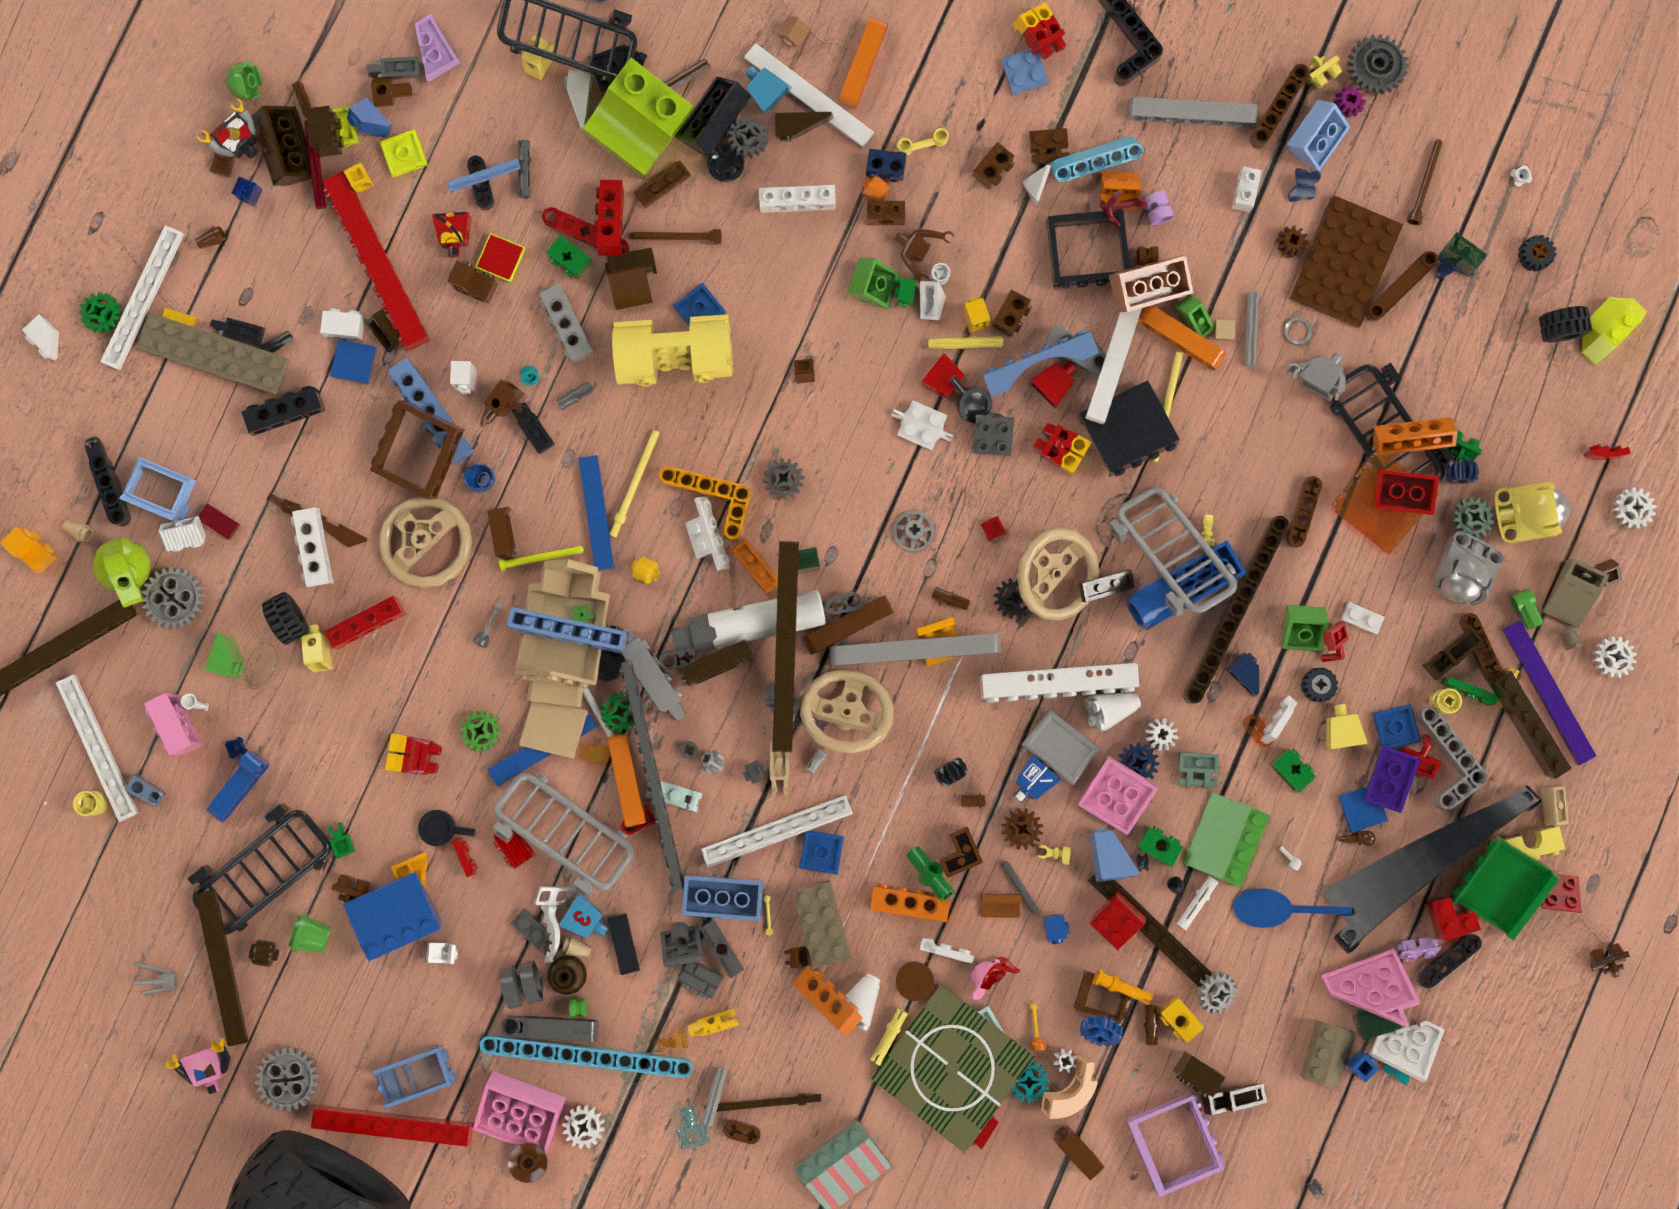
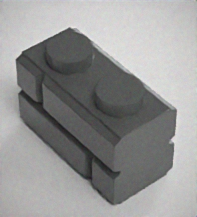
M696 961L686 964L678 980L681 981L680 985L688 990H691V988L697 990V995L707 1000L708 997L713 998L724 976Z

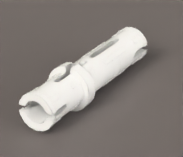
M1208 876L1200 890L1197 889L1196 896L1176 924L1187 931L1205 902L1210 900L1209 896L1219 882ZM1207 887H1208V890L1206 891V893L1204 894V896L1202 897V899L1200 900V902H1198V900L1201 898V896L1203 895V893L1205 892V890H1206ZM1197 904L1196 908L1194 909L1190 917L1187 919L1188 915L1190 914L1194 906Z

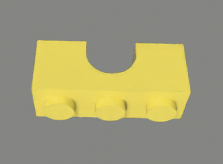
M1559 826L1535 830L1536 841L1530 848L1525 846L1522 836L1515 835L1503 838L1536 860L1541 859V855L1545 854L1548 856L1558 855L1560 850L1565 849Z

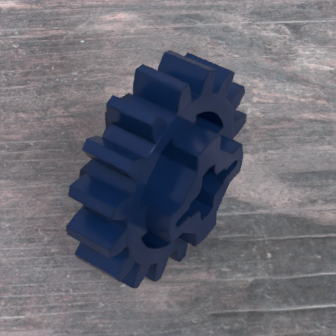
M1140 742L1136 743V747L1130 743V749L1124 747V755L1118 754L1122 758L1118 762L1131 770L1137 771L1139 775L1146 779L1147 777L1153 779L1152 773H1158L1155 766L1160 765L1159 762H1155V759L1159 756L1152 754L1154 748L1148 750V744H1144L1141 747ZM1137 750L1145 752L1148 756H1141ZM1130 754V761L1126 764V758ZM1136 758L1138 760H1146L1140 764L1141 768H1139L1138 766H1131L1134 765V763H1136ZM1151 763L1150 769L1146 773L1147 764Z

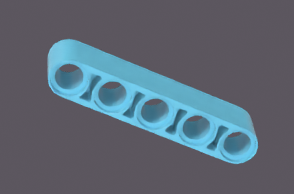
M1125 137L1056 159L1051 163L1050 171L1059 182L1069 181L1135 160L1142 155L1143 147L1134 137Z

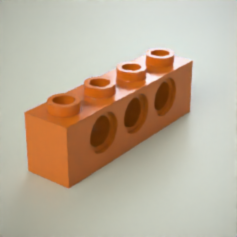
M1452 417L1374 426L1373 442L1378 455L1456 446L1457 429Z
M883 883L873 886L870 910L940 922H947L950 898L941 902L936 894L935 896L927 895L925 890L916 889L915 893L909 892L907 887L897 886V889H890L888 884ZM888 894L896 896L897 899L894 904L886 903L885 898ZM907 897L915 898L916 903L913 907L905 906V899ZM927 900H932L935 903L934 908L930 911L924 908V903Z
M807 966L792 985L839 1031L848 1036L863 1019L858 1013L860 1009L852 1002L848 1003L846 1001L847 996L841 991L836 992L834 990L836 986L828 979L825 981L823 979L825 975L817 968L812 970Z

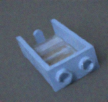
M439 1046L373 1070L372 1075L377 1074L380 1083L378 1091L383 1093L386 1101L383 1108L386 1109L455 1083V1072L448 1064V1051L443 1049V1046Z

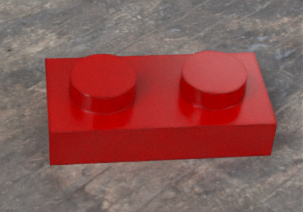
M462 838L452 841L466 877L477 874L476 869H478L474 858L471 859L468 853L470 847L467 841H463Z

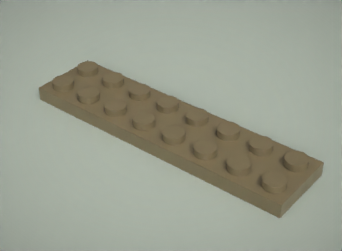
M149 312L136 348L275 395H278L290 361L289 358Z

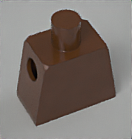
M500 380L484 402L488 409L483 417L490 423L497 416L505 417L525 393L510 381Z

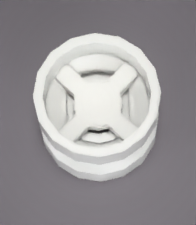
M937 263L932 268L931 280L939 282L941 286L945 285L950 277V269L944 263Z

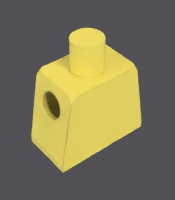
M534 35L528 44L535 46L537 36ZM540 38L538 48L553 52L554 46ZM525 51L521 57L524 72L540 81L552 63V60Z
M319 625L307 626L308 635L301 637L304 665L314 673L333 669L328 639L320 633Z
M1346 704L1334 705L1336 717L1326 719L1327 750L1368 744L1358 715H1348Z

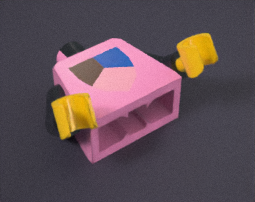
M222 1038L220 1039V1044L213 1040L211 1048L180 1059V1061H178V1056L173 1054V1061H169L166 1058V1067L173 1069L189 1084H193L194 1087L205 1084L209 1095L220 1091L217 1079L226 1076L231 1056L224 1046L225 1039Z

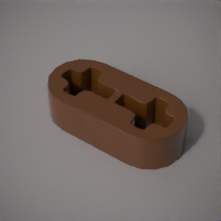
M730 1120L724 1127V1133L730 1139L747 1144H755L760 1139V1129L755 1125L738 1120ZM734 1124L736 1129L741 1130V1133L734 1132V1134H730V1130L727 1127H731ZM751 1130H755L754 1134H756L757 1137H753V1139L750 1140L749 1135L744 1134L743 1131L750 1132Z

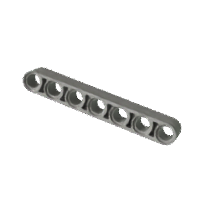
M1132 97L1129 99L1128 119L1146 122L1253 128L1257 126L1258 106L1243 103Z

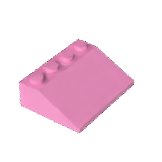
M493 1071L485 1085L473 1130L515 1146L522 1143L537 1144L547 1155L566 1097Z

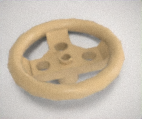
M422 496L409 498L393 508L382 524L379 537L381 559L389 572L406 585L419 588L441 586L456 577L468 562L472 547L470 525L460 509L445 499L436 498L428 500ZM423 507L441 510L431 520H417L410 511ZM409 522L415 523V529L412 532L406 531V524ZM440 522L442 530L436 533L433 531V525ZM396 525L402 532V547L393 556L390 541L393 528ZM457 526L461 543L458 556L449 568L437 575L426 577L408 572L409 568L449 530ZM423 538L426 541L424 544L421 543V540ZM407 549L414 550V556L411 559L405 558V551Z
M1059 527L1042 532L1028 544L1020 559L1017 581L1020 596L1031 612L1045 620L1061 621L1074 617L1088 605L1089 602H1082L1080 594L1079 598L1067 607L1061 609L1044 607L1045 599L1079 558L1083 556L1086 558L1088 569L1086 581L1099 577L1100 571L1097 554L1087 538L1075 530ZM1055 540L1071 541L1062 545L1057 552L1048 553L1044 548L1047 543ZM1067 554V561L1063 563L1062 558ZM1041 556H1043L1044 563L1040 565L1039 559ZM1032 565L1034 567L1033 582L1030 584L1029 573ZM1043 583L1044 589L1042 592H1039V586Z
M838 669L823 673L808 685L801 698L800 717L806 732L819 745L834 752L855 754L872 749L886 738L893 724L894 705L888 691L876 678L859 670ZM841 680L845 681L841 696L832 700H826L818 696V691L826 685ZM864 686L868 687L878 697L882 707L881 712L868 711L862 703L861 697ZM851 696L854 697L856 701L848 702L846 698ZM830 708L833 712L826 714L822 709ZM813 716L816 719L834 723L843 731L853 728L872 734L865 739L854 742L838 741L825 735L816 725ZM867 718L870 722L864 724L860 721V719Z

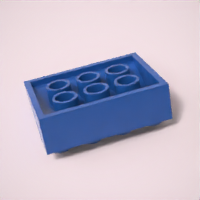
M416 871L344 903L359 945L368 961L441 929V918Z

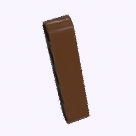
M1297 64L1293 67L1250 138V143L1254 148H1263L1271 138L1309 75V69L1306 65ZM1295 72L1300 73L1302 75V78H1298L1295 75ZM1285 88H1290L1293 93H1287ZM1276 103L1281 104L1283 109H1278ZM1266 119H1271L1274 125H1269ZM1256 135H1262L1264 141L1258 140Z
M886 595L804 636L802 639L810 655H813L891 615L894 611Z

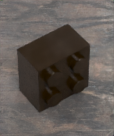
M330 106L306 108L309 142L313 150L319 157L342 154V148L344 147L343 137L340 136L342 122L337 117L336 112H333Z
M1186 1051L1173 1070L1180 1082L1188 1087L1192 1084L1193 1089L1205 1098L1207 1095L1213 1098L1225 1079L1218 1071Z

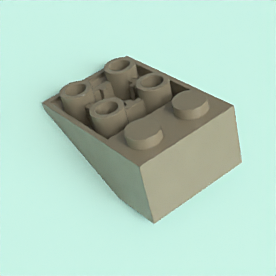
M1575 558L1566 560L1543 613L1575 628H1579L1601 594L1609 575Z

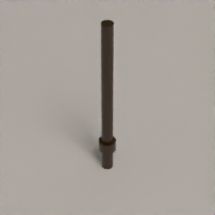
M802 1093L792 1097L719 1103L716 1112L792 1104L803 1106L806 1103L822 1102L821 1094L806 1095Z

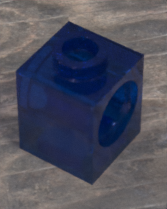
M239 176L231 194L238 200L255 207L262 189L256 183Z

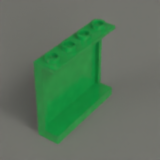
M1496 835L1494 839H1490L1487 842L1486 850L1483 854H1479L1476 857L1475 865L1472 869H1468L1465 872L1461 884L1453 888L1451 897L1453 903L1456 904L1458 902L1469 910L1475 911L1477 915L1503 930L1507 937L1514 941L1560 878L1557 872Z

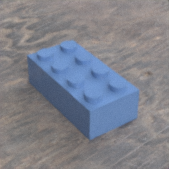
M685 875L682 915L760 921L764 880Z

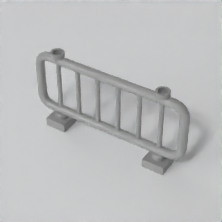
M1152 487L1119 507L1117 511L1119 522L1117 519L1110 522L1109 531L1120 545L1127 542V533H1129L1173 591L1165 595V604L1175 617L1183 614V605L1190 612L1203 613L1230 597L1236 591L1237 581L1233 576L1236 573L1235 569L1231 564L1226 566L1177 506L1176 503L1179 500L1173 492L1168 494L1162 488ZM1157 494L1164 500L1162 504L1132 522H1129L1125 517L1127 510L1152 495ZM1167 505L1175 514V517L1141 537L1133 525ZM1179 519L1187 530L1152 551L1144 539ZM1190 533L1198 545L1167 564L1162 565L1155 554ZM1201 547L1210 559L1174 580L1166 568ZM1213 562L1221 573L1190 593L1185 594L1177 583ZM1223 576L1229 583V587L1202 605L1196 606L1189 599L1190 596Z
M530 773L519 774L494 806L495 817L502 824L497 821L492 828V833L508 843L513 836L511 831L513 830L582 879L580 880L577 877L571 888L586 899L589 898L593 891L591 886L598 890L610 889L634 857L633 846L626 840L628 835L620 829L614 832L547 785L549 780L542 774H539L538 777ZM527 780L534 784L535 787L510 819L502 813V807L520 783ZM539 788L551 796V798L527 830L515 823L514 820ZM555 799L567 807V809L543 841L532 835L530 831ZM571 810L583 820L559 852H557L545 843ZM587 821L597 828L598 832L576 862L572 863L561 854ZM604 833L614 840V843L589 875L577 865L600 834ZM617 844L621 845L627 851L626 856L606 882H599L593 876Z

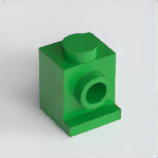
M897 277L896 285L900 286L896 287L894 298L898 299L897 307H912L916 280Z

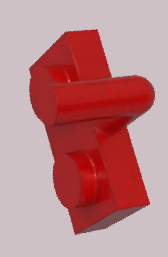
M1345 621L1335 623L1324 632V644L1327 645L1328 651L1336 650V653L1323 654L1321 656L1322 662L1343 660L1345 658L1342 644L1349 639Z
M1424 734L1422 736L1424 745L1420 752L1405 746L1402 752L1421 758L1416 773L1433 780L1441 765V760L1428 756L1432 743L1430 736Z

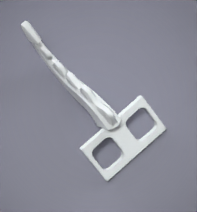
M540 886L534 902L535 905H541V909L544 912L543 923L548 925L547 933H551L549 940L552 944L549 945L550 952L547 951L545 963L553 962V957L558 950L560 942V929L555 916L557 909L555 905H566L571 890L570 887ZM542 891H550L547 900L539 901ZM567 891L563 901H556L558 892Z

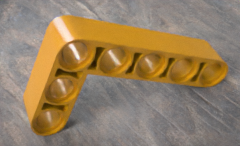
M669 466L663 467L660 470L659 478L666 486L730 501L724 534L730 541H736L741 537L751 500V493L747 486ZM666 472L673 473V478L669 481L663 479ZM686 476L692 478V482L689 485L682 484V479ZM703 481L710 482L709 489H701V483ZM727 486L729 491L727 494L722 495L719 493V488ZM745 490L748 494L745 499H739L737 493ZM737 508L743 511L742 516L739 518L732 515L733 510ZM730 527L738 529V533L735 536L728 535Z

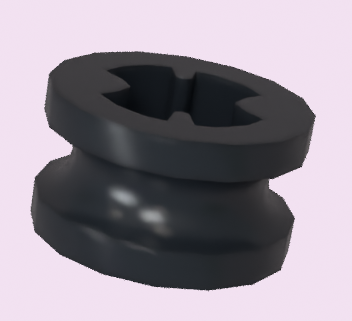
M1147 853L1143 856L1137 854L1138 871L1141 872L1142 869L1149 871Z

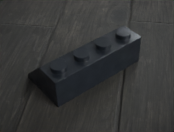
M717 76L675 137L699 154L709 157L715 151L720 140L726 135L731 124L736 121L738 114L747 105L751 95L737 81Z

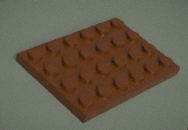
M1333 195L1289 299L1360 328L1403 224Z

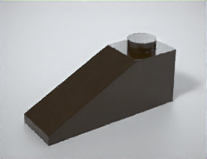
M832 111L775 113V136L782 142H790L792 139L798 138L834 119Z

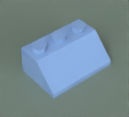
M1317 100L1287 143V146L1296 158L1320 172L1351 126L1335 103Z

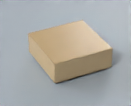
M1216 320L1215 340L1233 341L1235 339V320Z

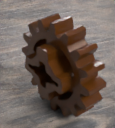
M1017 808L1016 814L1010 811L1011 817H1004L1007 822L1006 824H1001V826L1005 827L1001 834L1007 835L1004 841L1010 840V847L1016 844L1017 850H1020L1021 846L1028 850L1029 844L1035 847L1034 841L1040 842L1037 836L1038 834H1043L1042 831H1039L1043 824H1038L1040 817H1033L1034 811L1028 814L1027 808L1023 812H1021L1020 808ZM1018 816H1026L1023 821L1014 820ZM1032 822L1035 826V832H1032L1030 828ZM1015 824L1021 826L1025 824V829L1029 834L1023 832L1019 834V829ZM1009 826H1012L1014 829L1013 836L1010 835ZM1022 837L1030 838L1026 842H1018Z

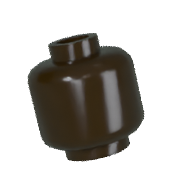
M257 940L255 944H251L249 959H251L254 965L270 967L273 961L278 960L279 950L276 949L275 942Z

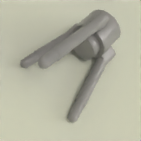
M134 962V966L163 973V975H159L158 980L131 981V985L158 984L161 987L144 991L142 995L172 991V989L176 988L177 974L172 973V969H162Z

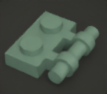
M1179 753L1178 772H1186V778H1178V785L1186 786V788L1203 786L1204 789L1217 787L1218 780L1210 778L1211 773L1218 774L1219 754ZM1193 773H1203V779L1193 778Z

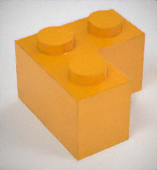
M16 526L0 542L12 556L21 558L37 573H42L58 558L53 553L55 550L49 544H44L40 540L42 537L35 530L30 531L26 527L20 528Z

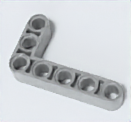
M1423 707L1417 712L1418 721L1461 775L1440 791L1434 799L1435 805L1438 808L1453 809L1487 782V773L1440 712L1434 707ZM1427 710L1432 716L1429 721L1425 719L1424 715ZM1438 726L1443 728L1442 736L1437 734ZM1451 741L1455 744V750L1453 752L1449 749L1448 746ZM1462 757H1465L1467 759V765L1465 767L1461 765ZM1475 772H1477L1479 775L1478 782H1475L1473 780V774ZM1459 784H1462L1464 786V792L1462 794H1460L1457 790ZM1444 796L1449 798V803L1446 806L1442 803Z

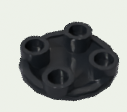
M726 144L720 145L708 157L707 167L709 173L720 182L736 180L744 170L745 160L740 153L736 156L737 150L731 151L730 146Z

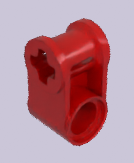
M648 804L643 807L646 823L636 825L634 831L628 832L625 829V822L623 820L621 824L622 831L627 835H634L655 824L656 817L650 809L651 805Z

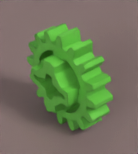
M481 710L479 715L477 711H473V717L467 714L468 721L461 722L465 726L464 728H459L460 731H464L460 738L466 739L463 744H470V750L476 747L477 752H481L482 748L484 751H488V746L495 747L494 741L500 742L497 735L502 734L501 731H498V728L502 725L496 724L498 718H491V712L485 715V711ZM483 718L480 723H472L476 719ZM490 724H492L493 733L490 731V728H489V725H490ZM483 727L482 730H483L485 733H484V735H482V734L479 735V732L477 731V729ZM469 730H471L472 738L469 736ZM482 739H489L488 742L479 744Z

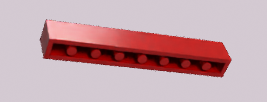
M318 1105L313 1108L311 1129L465 1147L471 1143L474 1123L324 1105Z

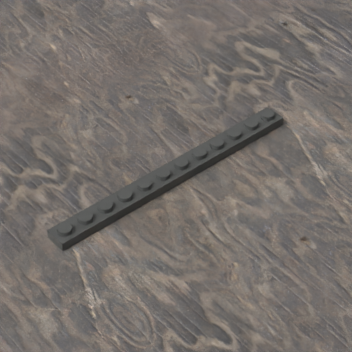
M626 661L621 663L620 674L622 678H625L626 686H624L626 697L630 699V715L634 716L635 720L633 729L635 735L639 737L640 742L637 743L639 753L643 754L644 758L642 767L649 779L646 781L648 791L652 792L653 796L651 800L652 809L657 813V818L655 819L656 827L658 830H661L662 834L660 844L662 849L665 848L666 851L664 860L666 867L670 868L669 882L671 887L674 886V890L677 891L684 888V879L632 661Z

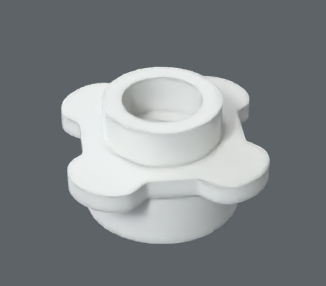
M1525 165L1510 172L1515 181L1514 185L1517 187L1532 181L1531 172Z

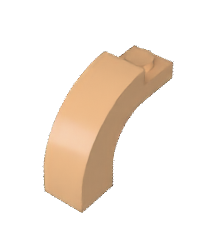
M1078 1055L1075 1075L1068 1087L1059 1092H1044L1041 1111L1049 1119L1065 1118L1075 1114L1093 1096L1098 1081L1092 1077L1094 1062L1087 1056Z

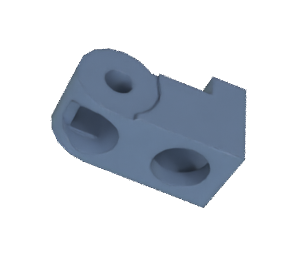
M140 774L133 775L124 789L155 807L159 806L166 795L165 791L147 781Z

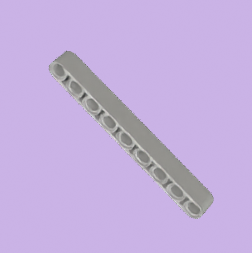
M1000 633L829 647L830 666L1001 653Z

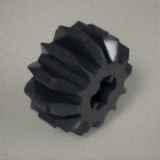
M955 758L938 767L934 773L941 786L946 787L961 780L969 771L961 758Z

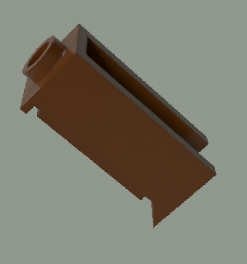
M509 507L487 511L495 556L501 557L504 560L513 558L512 555L517 554L514 551L516 547L510 515H508L511 511Z

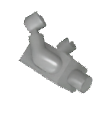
M1334 353L1330 359L1319 356L1300 365L1290 364L1286 372L1293 373L1292 378L1294 379L1299 375V384L1328 401H1331L1333 396H1335V400H1338L1339 395L1345 391L1346 377L1343 374V368L1340 366L1343 358L1337 353Z

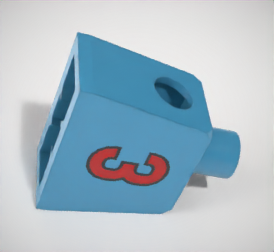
M578 894L559 923L560 927L585 938H588L592 932L603 937L609 928L599 922L604 913L589 899L584 898L580 894Z

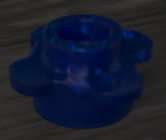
M237 737L236 740L225 743L229 758L235 759L238 755H244L247 752L242 737Z

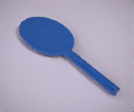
M1252 889L1239 895L1233 904L1234 913L1239 920L1250 926L1260 928L1278 926L1287 921L1292 913L1352 915V907L1292 905L1285 895L1271 889Z

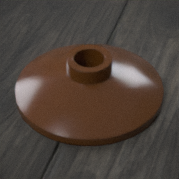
M534 1143L518 1145L513 1149L508 1159V1168L511 1175L523 1183H532L539 1180L544 1175L548 1164L546 1153L540 1146ZM527 1158L532 1159L531 1165L526 1163Z

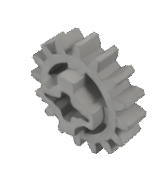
M1212 971L1211 977L1206 974V980H1200L1202 986L1197 987L1200 993L1196 997L1200 999L1198 1004L1204 1010L1212 1014L1216 1012L1221 1014L1223 1008L1228 1010V1004H1234L1231 1000L1232 998H1237L1234 992L1238 988L1234 986L1236 981L1231 979L1232 977L1227 973Z

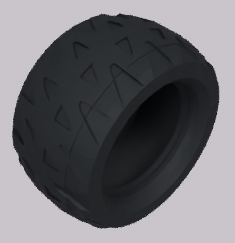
M282 1130L271 1134L248 1158L233 1184L226 1209H410V1203L395 1184L357 1157L313 1136L296 1131Z

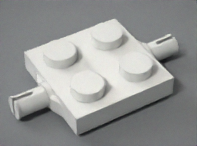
M912 400L905 414L894 409L891 417L901 420V427L897 436L931 451L936 441L940 438L949 442L952 440L953 435L943 431L947 415Z

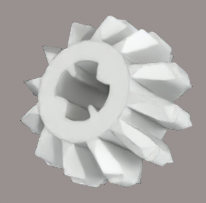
M1163 718L1161 723L1158 719H1155V725L1152 723L1148 724L1152 731L1145 730V733L1151 734V737L1146 738V741L1153 740L1150 744L1151 748L1157 744V751H1161L1162 745L1165 750H1169L1168 744L1175 746L1171 739H1178L1177 735H1173V732H1177L1178 729H1171L1174 724L1172 721L1166 725L1167 720ZM1160 729H1162L1161 732L1165 731L1166 735L1163 736V740L1162 737L1158 738L1157 735L1160 733Z

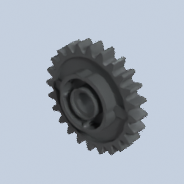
M1372 34L1370 39L1364 37L1363 42L1358 41L1356 46L1352 48L1351 51L1353 53H1350L1348 56L1351 60L1347 62V65L1351 67L1347 72L1353 73L1350 79H1356L1354 86L1360 84V91L1366 88L1367 94L1372 90L1374 95L1378 91L1384 95L1386 90L1390 93L1393 88L1397 89L1399 83L1404 81L1403 77L1408 73L1405 70L1409 67L1405 62L1409 58L1403 57L1406 50H1400L1402 44L1395 45L1396 39L1389 41V36L1383 39L1381 34L1376 39L1374 34ZM1374 62L1380 63L1381 68L1376 67Z

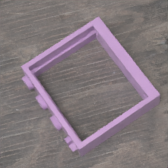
M1191 1093L1126 1119L1153 1187L1159 1197L1224 1170L1222 1163H1225L1220 1151L1217 1152L1214 1146L1217 1144L1213 1133L1209 1134L1207 1129L1209 1122L1205 1114L1201 1115L1199 1110L1202 1107L1197 1096L1194 1097ZM1188 1102L1213 1163L1162 1184L1137 1123Z

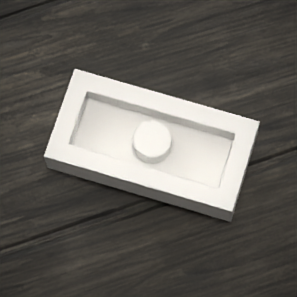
M1347 602L1340 620L1378 635L1385 617Z

